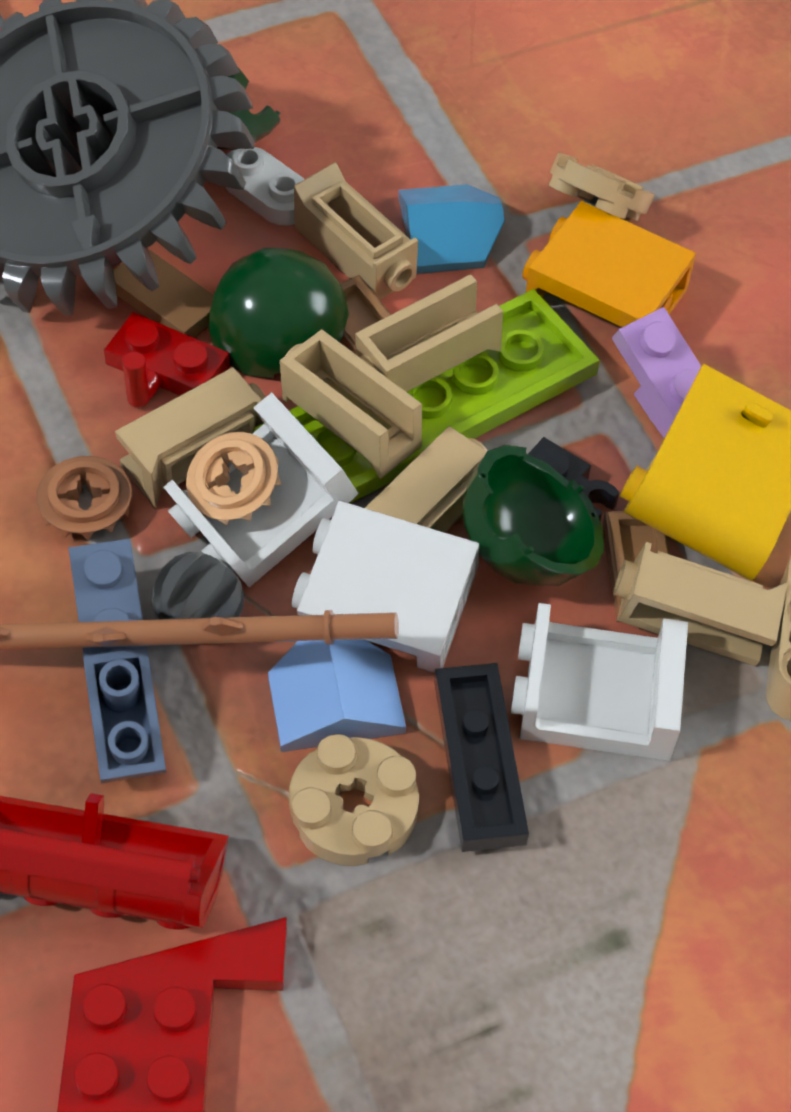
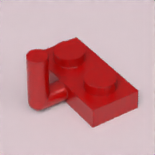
M132 312L104 348L105 363L123 371L127 400L134 408L145 407L160 387L181 396L230 368L229 352Z

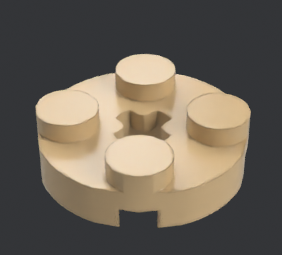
M558 152L550 170L553 176L549 186L577 198L582 196L593 200L595 195L599 197L595 207L623 219L628 217L638 221L641 213L647 214L655 193L643 190L644 187L593 164L591 166H583L577 163L578 158Z
M341 734L329 735L321 740L316 750L309 753L300 762L292 776L289 786V809L293 824L298 829L299 838L307 849L328 862L344 866H358L368 864L369 858L380 856L387 851L389 856L406 843L417 821L419 792L416 783L415 767L410 760L402 757L394 749L381 742L367 738H349ZM357 789L365 792L364 797L372 801L369 807L358 805L353 813L343 810V798L339 795L344 791Z

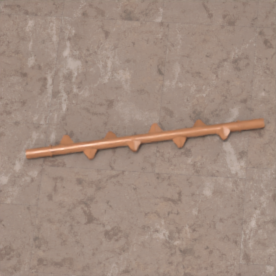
M325 610L324 615L0 624V650L325 641L326 645H333L335 640L397 639L399 621L397 612L334 614L332 610Z

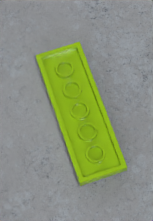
M535 289L500 305L499 307L503 310L501 352L487 349L407 391L408 394L422 403V446L381 479L367 458L301 407L297 406L289 410V412L343 469L359 493L349 502L351 504L391 483L449 426L465 437L475 439L597 375L600 363L599 358ZM263 424L253 428V433L257 429H259Z

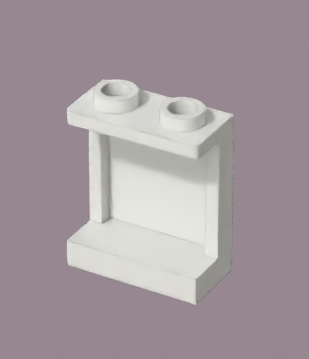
M272 392L254 407L264 424L253 433L268 443L280 461L278 463V475L281 485L275 486L270 495L271 506L262 505L252 513L251 521L239 518L230 520L228 525H225L216 519L205 518L191 502L187 489L181 490L173 480L163 487L177 503L168 510L176 522L191 538L201 531L210 542L201 551L217 558L232 571H235L248 587H251L318 529L323 518L330 519L334 514L338 501L349 503L359 494L343 469ZM230 462L228 463L231 470L228 473L230 481L225 485H228L232 491L238 494L241 492V478L244 475Z
M338 501L332 519L323 518L318 526L313 542V553L318 554L311 574L301 573L294 589L292 607L297 609L298 615H324L325 610H332L334 614L397 612L399 621L397 639L365 640L415 655L417 657V668L435 673V669L444 667L479 566V543Z
M538 603L535 624L523 623L518 660L529 661L528 677L516 676L511 705L512 714L523 715L520 739L670 761L681 727L688 622L663 618L658 638L553 623L549 621L551 604Z

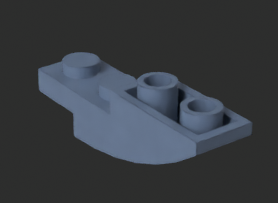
M130 538L68 547L79 622L143 620ZM147 646L82 647L101 784L166 773Z

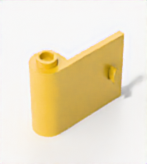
M703 363L648 468L645 470L636 465L619 495L629 501L624 513L752 581L770 556L791 511V410Z

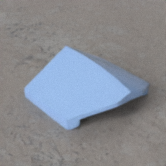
M335 640L333 645H326L325 641H297L268 672L281 752L318 747L322 739L334 734L345 735L349 738L359 737L367 739L406 734V724L391 655L366 640Z

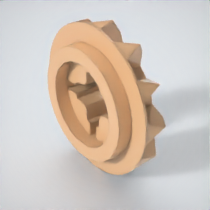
M231 432L220 435L206 443L191 461L186 477L188 496L205 518L216 519L225 525H228L230 520L239 518L251 521L252 513L262 505L271 506L270 495L275 486L281 485L278 475V463L280 461L268 443L254 434ZM230 462L244 475L241 478V492L238 494L232 491L228 485H225L230 481L228 474L231 471L228 465Z

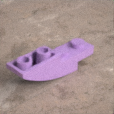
M662 307L618 329L611 339L641 385L634 393V396L657 430L665 438L701 365L666 309Z

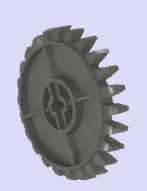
M43 0L39 5L38 12L26 17L19 12L5 18L3 23L4 30L0 32V282L3 277L5 291L11 300L23 312L30 313L39 277H41V283L46 295L64 316L73 315L76 276L83 277L90 289L108 309L117 307L113 266L123 262L139 282L147 289L153 291L159 287V280L155 265L148 251L149 246L157 241L184 262L191 264L197 259L187 235L178 224V221L184 214L214 228L222 229L225 226L224 216L203 188V185L206 181L223 187L244 190L246 181L232 159L217 149V147L254 149L255 141L246 125L240 118L229 113L253 109L252 101L244 87L236 79L228 77L240 73V70L230 52L222 45L217 44L218 41L211 28L197 17L185 18L179 5L170 0H155L149 5L145 0H76L75 2L62 3L61 0Z

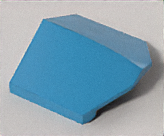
M468 184L398 190L405 235L410 239L416 238L418 240L416 274L485 268L491 249L505 222L503 206L499 197Z

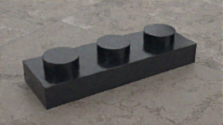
M490 663L435 669L434 685L462 852L527 845L529 831L498 664Z

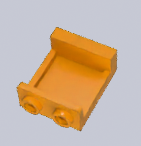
M581 201L568 218L562 216L558 219L550 234L549 242L542 251L536 249L532 252L523 269L522 278L527 281L526 292L535 289L543 297L547 291L605 320L624 327L662 307L666 309L669 315L688 290L696 253Z

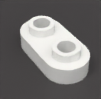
M254 147V149L230 151L227 156L232 159L246 181L244 190L225 188L269 222L277 225L295 224L294 185L303 181L304 178L261 148Z

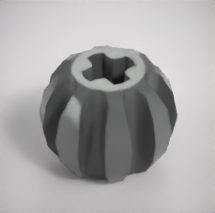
M186 552L175 556L160 570L152 586L151 604L158 619L239 617L244 605V592L238 577L223 562L202 552Z

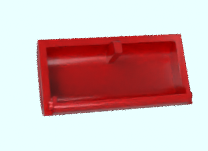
M90 793L85 801V810L0 796V893L24 897L27 902L37 906H53L61 903L89 908L95 915L105 918H118L129 915L156 920L160 926L173 930L204 927L219 891L229 835L103 814L104 795Z

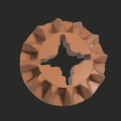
M78 456L58 463L43 476L37 489L36 499L46 526L53 525L64 538L71 533L82 534L89 541L93 532L105 529L112 533L115 523L120 518L129 516V506L133 494L127 474L117 464L101 457ZM87 484L88 492H91L93 497L91 507H88V510L80 508L78 503L80 493H82V485Z

